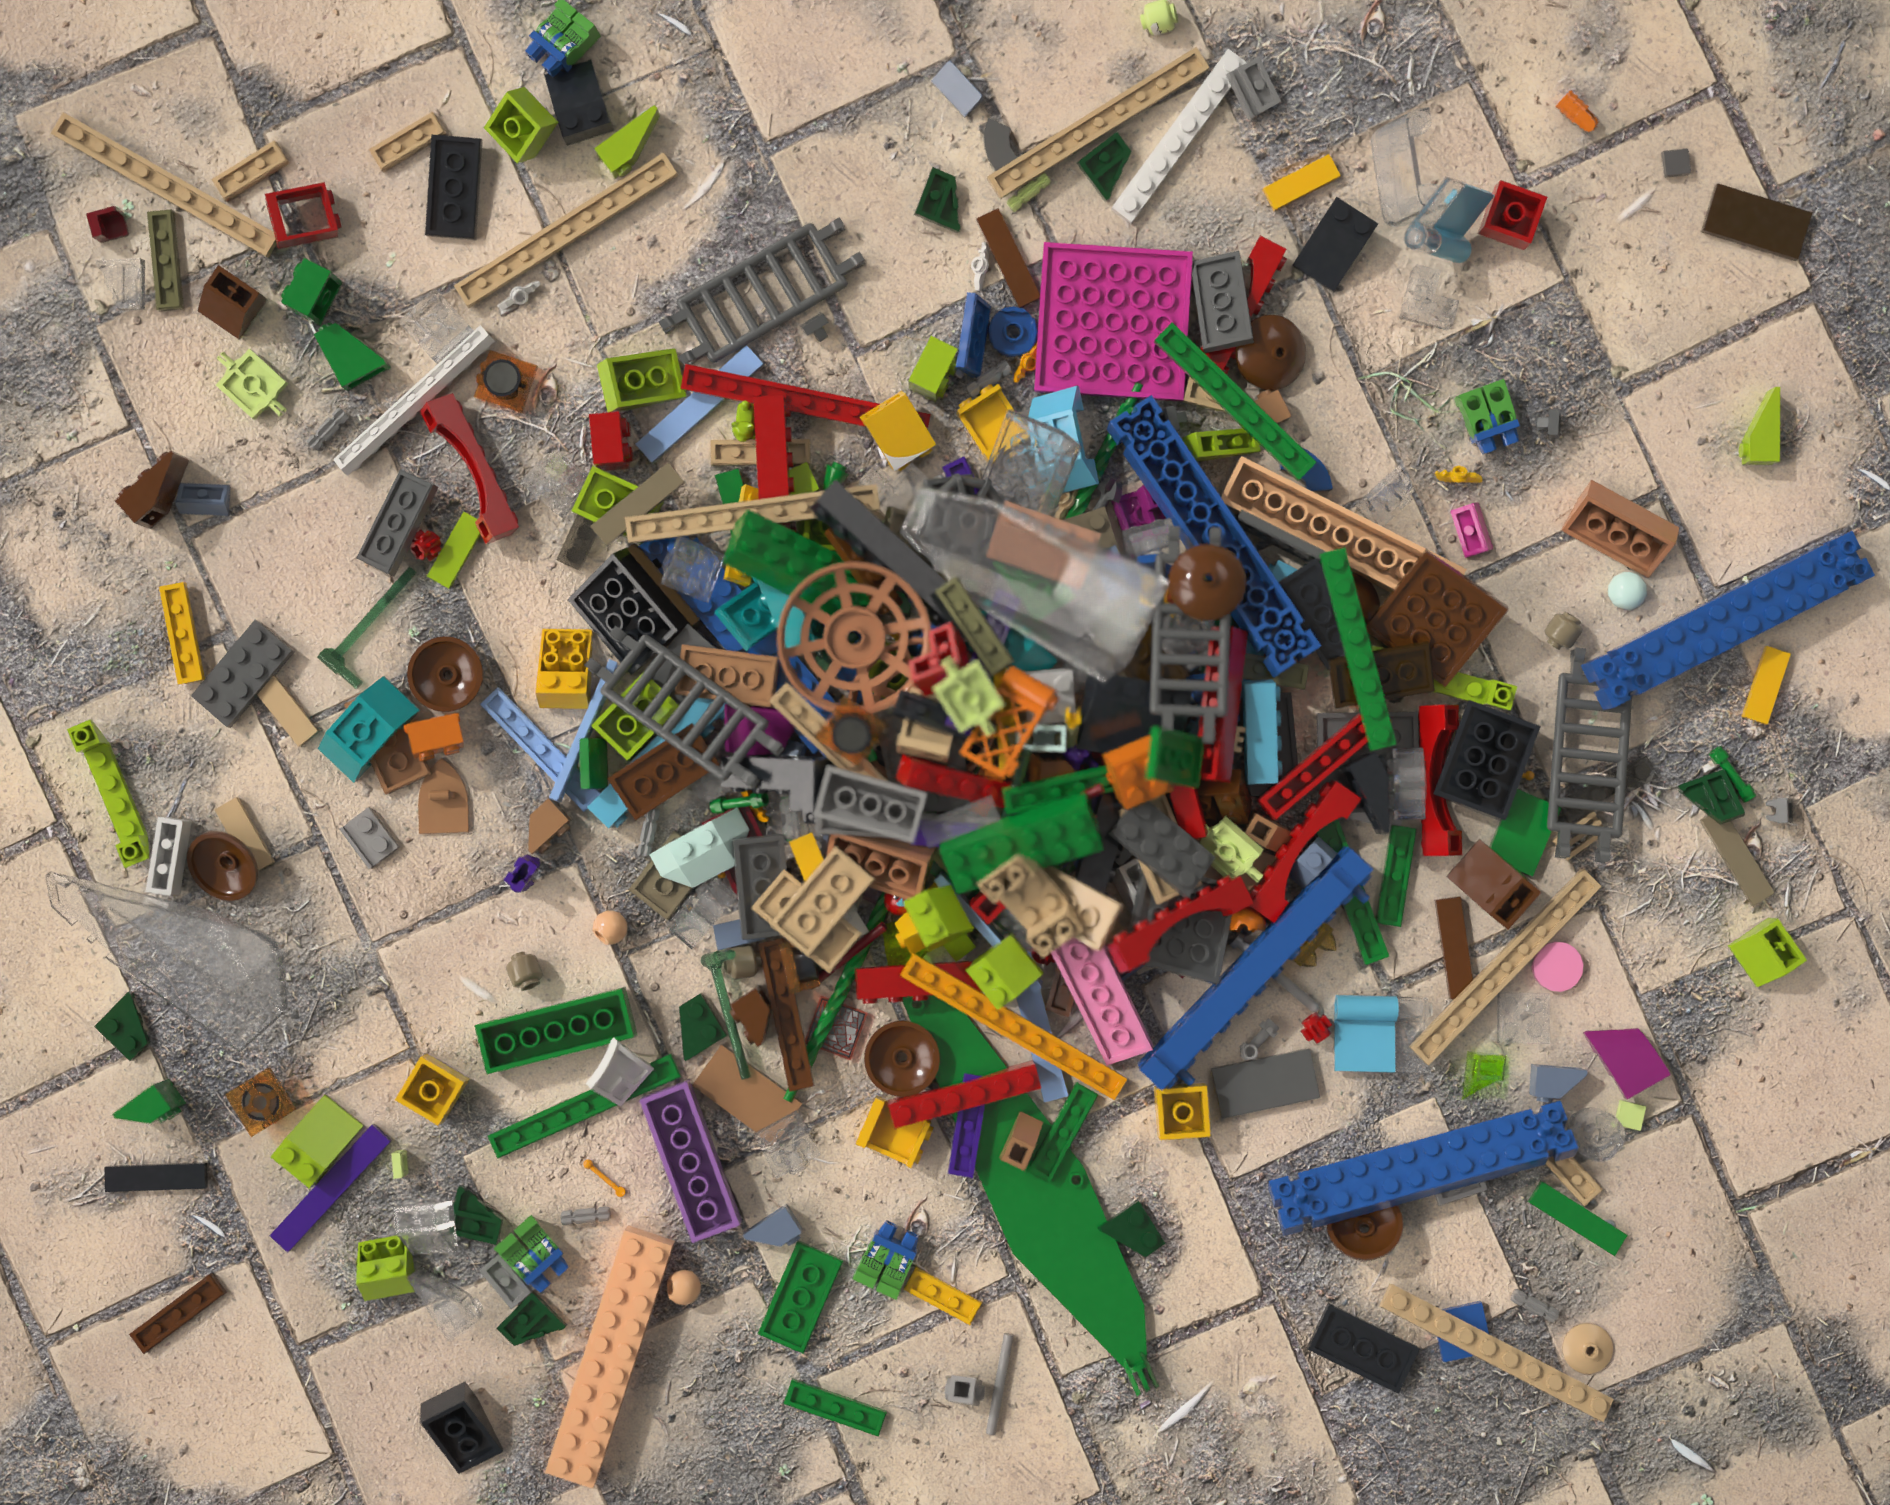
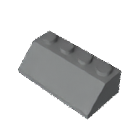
M828 765L814 816L914 843L928 792Z

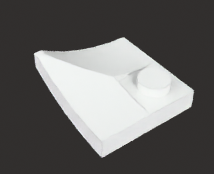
M613 1038L603 1060L586 1084L593 1091L621 1107L654 1068L647 1061Z

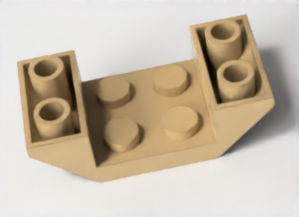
M1018 854L978 883V886L993 903L1001 900L1027 929V941L1042 958L1083 931V926L1067 896L1034 860Z

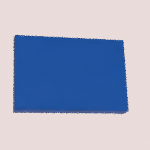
M967 292L956 367L971 378H977L981 375L991 305L976 293Z

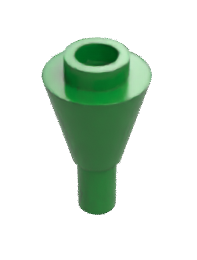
M834 461L832 465L827 464L823 491L835 480L842 484L849 476V473L845 472L847 467Z

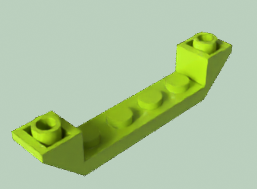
M1373 645L1371 646L1372 651L1383 649ZM1460 672L1454 676L1446 687L1433 679L1435 693L1467 702L1471 700L1488 707L1511 711L1517 690L1515 685L1497 680L1488 681Z
M92 719L68 728L67 731L76 752L84 753L121 842L116 844L115 847L124 868L149 859L148 834L110 743Z

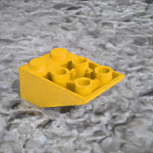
M542 629L535 691L539 708L588 709L591 698L592 673L585 664L590 657L592 658V629Z

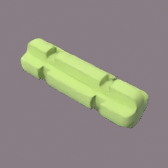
M1043 173L1036 177L1035 181L1031 180L1017 192L1016 196L1013 195L1008 199L1007 205L1013 212L1018 211L1023 203L1026 204L1040 192L1041 188L1044 189L1050 184L1049 177Z

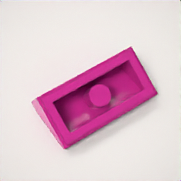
M1478 502L1450 511L1465 558L1493 550Z

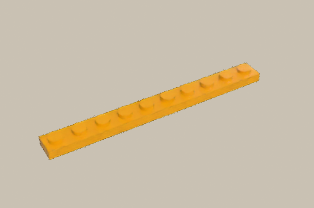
M915 953L912 954L900 974L903 978L1113 1100L1116 1099L1127 1081V1078L1009 1008L1003 1006L997 1010L985 994Z

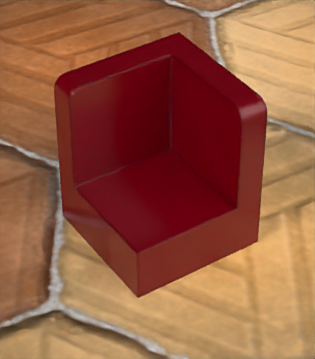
M111 206L86 213L92 237L98 242L104 243L129 235L124 213L118 207Z

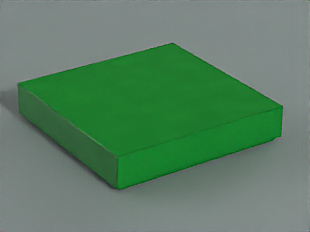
M580 738L581 789H605L608 786L607 741L598 738Z

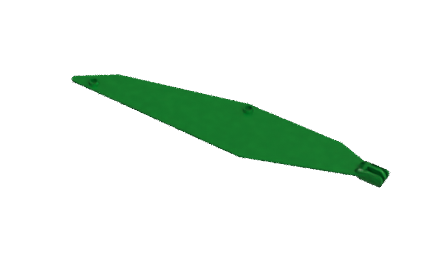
M928 995V1000H921L922 1005L917 1009L912 1006L913 996L903 997L902 1002L911 1022L917 1023L929 1031L937 1043L940 1062L935 1078L940 1088L962 1083L964 1073L986 1076L1007 1068L965 1013L934 995ZM1027 1093L985 1104L975 1169L1012 1254L1125 1369L1136 1397L1140 1396L1141 1392L1132 1373H1137L1146 1393L1151 1390L1142 1371L1144 1368H1146L1154 1388L1159 1387L1147 1359L1145 1306L1116 1240L1102 1233L1097 1228L1106 1222L1107 1219L1083 1165L1069 1148L1051 1183L1029 1172L1028 1168L1052 1125ZM1020 1111L1043 1122L1035 1148L1025 1170L999 1158ZM957 1112L951 1114L956 1123ZM1074 1175H1079L1080 1181L1077 1184H1073L1071 1181Z

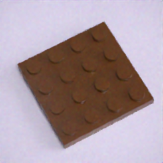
M1425 549L1365 626L1369 634L1389 648L1428 641L1430 644L1433 679L1446 687L1506 614L1509 607L1432 552Z

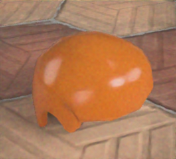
M1246 907L1232 914L1229 931L1240 932L1244 926H1247L1248 930L1252 933L1256 930L1264 932L1266 921L1261 913L1251 907Z

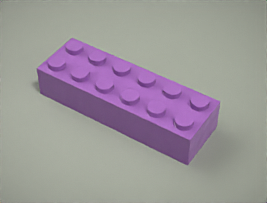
M690 1079L643 1096L639 1101L691 1242L694 1243L739 1226L742 1219Z

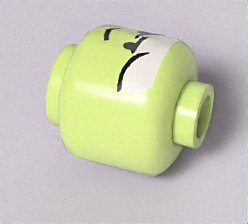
M1168 0L1147 3L1144 7V14L1140 15L1143 29H1148L1149 33L1153 36L1173 31L1175 23H1178L1174 3L1170 4Z

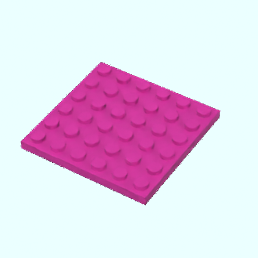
M1044 242L1034 392L1053 393L1079 386L1081 395L1119 398L1136 397L1138 399H1146L1152 395L1155 400L1183 402L1185 372L1154 343V340L1172 322L1188 337L1193 252ZM1136 382L1143 385L1140 392H1131Z

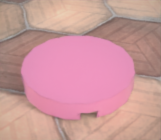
M1554 941L1547 943L1535 955L1531 968L1534 978L1542 987L1550 991L1562 992L1571 989L1578 983L1583 973V962L1581 955L1574 947L1567 943Z

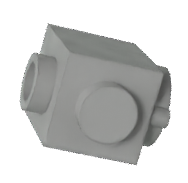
M951 1375L947 1379L945 1385L946 1400L972 1406H979L980 1401H983L985 1386L982 1385V1380Z

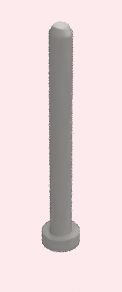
M1238 932L1229 942L1233 949L1238 947L1242 952L1249 947V944L1244 940L1245 935L1241 932ZM1282 972L1275 978L1281 986L1310 1011L1317 1012L1319 1010L1318 1003Z

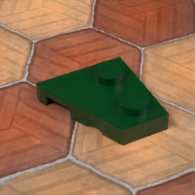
M459 1185L447 1234L497 1245L503 1218L465 1186Z
M1139 1201L1133 1202L1097 1227L1102 1233L1109 1235L1117 1242L1145 1258L1166 1244Z
M532 1291L496 1329L513 1346H516L528 1340L543 1337L548 1333L563 1330L567 1324Z

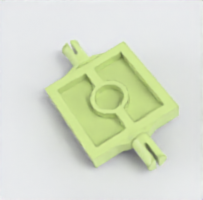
M248 349L241 358L235 361L225 352L220 353L222 357L218 355L217 360L227 369L216 386L246 414L255 420L269 407L279 417L283 415L281 411L286 412L287 409L276 399L288 383L256 353Z
M952 658L947 659L948 663L944 660L942 665L949 676L945 681L935 686L933 690L957 729L962 733L969 727L980 724L985 735H991L988 728L992 733L996 730L988 718H990L993 712L1004 706V703L979 662L976 660L967 667L958 670Z
M1226 816L1211 828L1206 825L1207 837H1202L1199 844L1216 857L1211 866L1223 877L1230 875L1231 878L1247 873L1257 883L1263 877V874L1253 866V863L1264 849Z

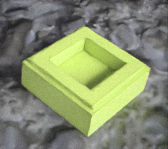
M1619 1100L1614 1124L1641 1131L1646 1106Z
M406 1149L396 1150L391 1153L393 1179L403 1178L409 1173Z

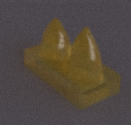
M1323 922L1317 928L1319 933L1310 942L1306 940L1299 947L1301 952L1292 960L1300 967L1317 966V955L1315 952L1317 948L1325 951H1336V940L1332 933L1334 929L1329 924Z

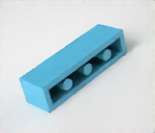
M1272 679L1242 681L1243 727L1246 728L1245 733H1243L1244 776L1247 784L1278 783V776H1282V762L1278 761L1277 751H1281L1282 748L1281 736H1277V726L1281 725L1280 711H1276V701H1280V688L1276 686Z

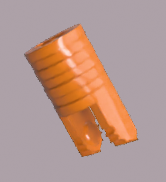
M1572 90L1555 106L1572 123L1575 122L1586 132L1589 133L1597 128L1599 123L1597 116L1595 117V114L1588 109L1589 106L1575 95Z

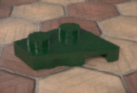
M1115 132L1077 162L1079 168L1104 201L1110 198L1123 167L1132 152L1118 132Z
M932 167L914 215L958 233L960 231L957 210L956 177Z
M1725 769L1678 785V791L1720 825L1745 815V811Z
M131 991L127 992L94 1026L129 1061H133L150 1043L147 1031L143 1028L141 1013H138L133 1000L135 998L134 993Z
M702 993L679 1006L683 1058L685 1062L727 1036Z

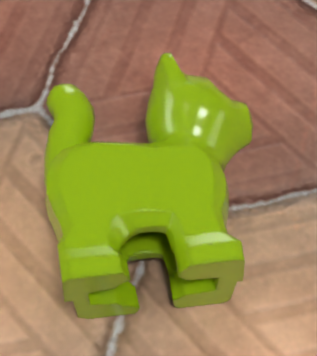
M748 401L738 404L736 422L731 423L733 435L739 442L755 439L754 404Z

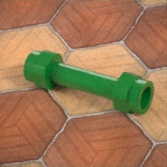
M1718 746L1708 753L1714 764H1719L1722 769H1725L1728 778L1737 789V796L1743 803L1748 802L1757 795L1750 784H1745L1727 759L1729 754L1722 746Z
M752 793L750 796L733 799L718 797L711 799L710 810L713 814H721L729 809L752 806L754 809L768 806L769 796L767 793Z

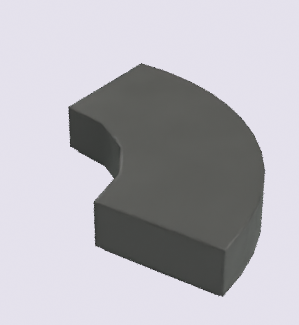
M988 118L984 132V148L992 169L997 171L1018 157L1010 147L1009 136L1011 128Z

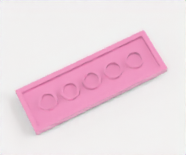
M1073 937L1051 952L1106 1065L1153 1050V1043L1105 944L1101 951H1097Z

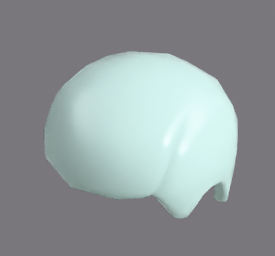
M1622 572L1614 576L1608 585V596L1616 607L1631 611L1643 604L1647 597V585L1638 574Z

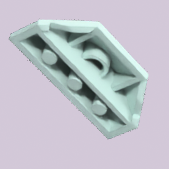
M735 808L649 855L661 877L694 888L735 866L732 839L747 838L750 829L740 810Z

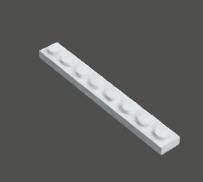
M1227 49L1112 206L1111 210L1129 224H1132L1231 89L1226 74L1247 63L1230 49Z
M481 326L474 330L333 459L341 471L347 476L352 471H356L362 462L370 455L376 453L387 439L395 436L399 428L407 421L412 420L426 402L434 400L435 396L444 387H448L457 375L468 369L480 354L485 353L490 348V345L495 342Z

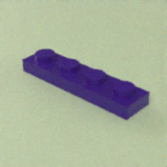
M964 1073L962 1082L982 1076ZM985 1104L957 1112L948 1174L973 1178Z

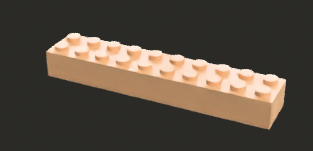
M1243 456L1238 460L1220 495L1230 512L1235 515L1244 510L1326 552L1345 547L1351 572L1358 574L1370 583L1390 593L1426 549ZM1433 553L1461 574H1465L1467 569Z
M629 1225L624 1230L545 1473L592 1489L594 1488L675 1244L674 1240Z

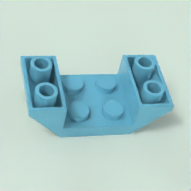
M1079 386L1033 398L1027 419L1037 471L1053 496L1099 484L1094 459H1086L1077 417V412L1084 411Z

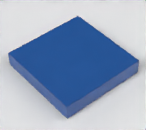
M1481 1301L1441 1309L1489 1334ZM1437 1337L1443 1362L1473 1356Z

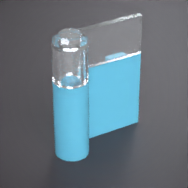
M1446 177L1406 230L1404 235L1406 246L1412 250L1455 263L1465 262L1471 255L1472 248L1464 235L1495 195L1489 191Z
M1336 995L1334 1001V1071L1426 1073L1425 1063L1409 1046L1425 1030V1023L1428 1017H1432V1002H1428L1427 997Z

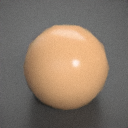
M613 910L605 911L594 920L593 933L603 944L614 945L622 941L627 934V921L619 912Z
M685 1269L679 1270L668 1278L667 1294L675 1304L687 1305L697 1300L701 1291V1282L694 1272Z

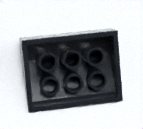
M627 547L612 553L567 599L620 663L630 650L615 641L613 636L609 634L615 626L635 641H638L642 635L646 634L666 647L679 635L687 624H690L628 551ZM646 646L628 669L629 674L633 675L656 656L657 653Z
M1100 671L1087 673L1076 749L1106 754L1146 736H1151L1152 727L1162 728V715H1154L1150 712L1151 682ZM1161 689L1160 705L1190 706L1192 691ZM1173 715V731L1183 733L1188 716Z
M1468 700L1433 794L1498 821H1506L1541 726Z

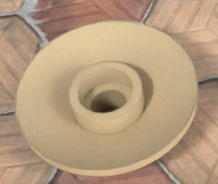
M1582 1323L1574 1326L1567 1332L1563 1340L1562 1352L1565 1361L1572 1369L1583 1374H1593L1601 1371L1608 1365L1613 1354V1344L1610 1336L1603 1328L1592 1323ZM1592 1346L1594 1352L1588 1355L1586 1349Z

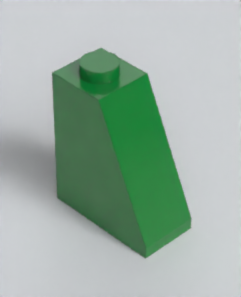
M327 323L318 329L319 332L314 334L341 387L346 391L391 368L387 361L337 323Z

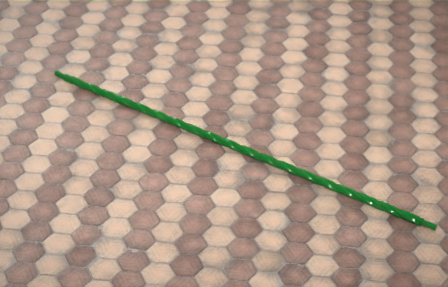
M1136 382L1131 392H1140L1143 385ZM1127 397L1125 403H1122L1115 418L1125 411L1131 416L1138 398ZM1109 432L1094 459L1099 482L1108 466L1110 457L1117 448V444ZM1098 484L1079 489L1075 502L1065 519L1085 513ZM994 676L991 677V682H992L993 686H994ZM885 892L880 894L866 925L869 931L885 920L888 911L884 904ZM872 943L845 965L835 986L834 993L829 998L819 1018L817 1028L809 1038L806 1047L811 1068L817 1058L818 1051L823 1046L833 1026L835 1016L840 1011L855 979V968L862 967ZM788 1088L783 1099L792 1103L798 1090L789 1092Z

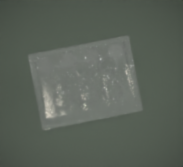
M1010 409L1006 413L982 479L987 477L992 481V486L1003 502L1008 501L1053 517L1082 446L1064 431Z

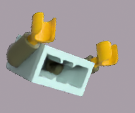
M1005 706L1003 707L1002 712L1007 711ZM1069 707L1065 709L1066 725H1037L1021 752L1063 753L1065 748L1074 747L1077 743L1078 725L1081 723V709L1078 707V711L1075 713H1070ZM1014 714L1001 717V721L1006 724V729L1017 727ZM1019 731L1007 734L1009 743L1012 746L1018 745L1021 740Z

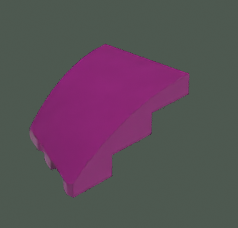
M1144 485L1134 492L1121 495L1119 503L1111 501L1127 546L1169 533L1170 523Z
M725 704V725L736 712L728 704ZM756 705L750 707L769 722L764 733L779 742L786 749L788 739L795 731V726L776 708ZM744 717L726 740L725 751L735 753L755 728L756 724ZM756 742L747 755H773V753Z
M1639 1028L1589 1030L1583 1032L1593 1052L1598 1055L1607 1073L1614 1079L1624 1099L1628 1100L1671 1075L1656 1050Z

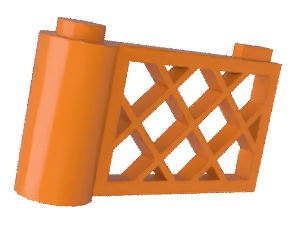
M1014 666L1007 670L997 690L1000 698L1004 696L1011 700L1013 710L1002 713L996 710L995 714L988 718L989 721L997 719L1000 731L986 736L980 724L976 725L960 751V754L1003 779L1007 775L1012 777L1019 765L1016 759L1044 713L1048 710L1052 711L1059 701L1057 690ZM1015 703L1018 704V705H1020V706H1022V707L1016 708ZM1029 710L1036 714L1031 723L1020 725L1019 712ZM1014 714L1017 727L1003 730L1000 718ZM1019 731L1021 740L1018 745L1007 748L1004 735ZM1001 736L1004 749L989 752L987 739ZM984 742L986 754L975 756L968 752L973 743ZM1005 753L1007 763L1001 771L993 766L991 757ZM988 758L989 763L983 761L982 759Z

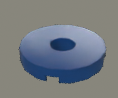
M1015 306L1006 307L997 312L990 321L988 328L989 341L993 348L1001 355L1008 357L1022 356L1027 353L1035 344L1038 335L1037 323L1025 309ZM1011 325L1016 326L1020 332L1019 337L1010 338L1006 333V328Z

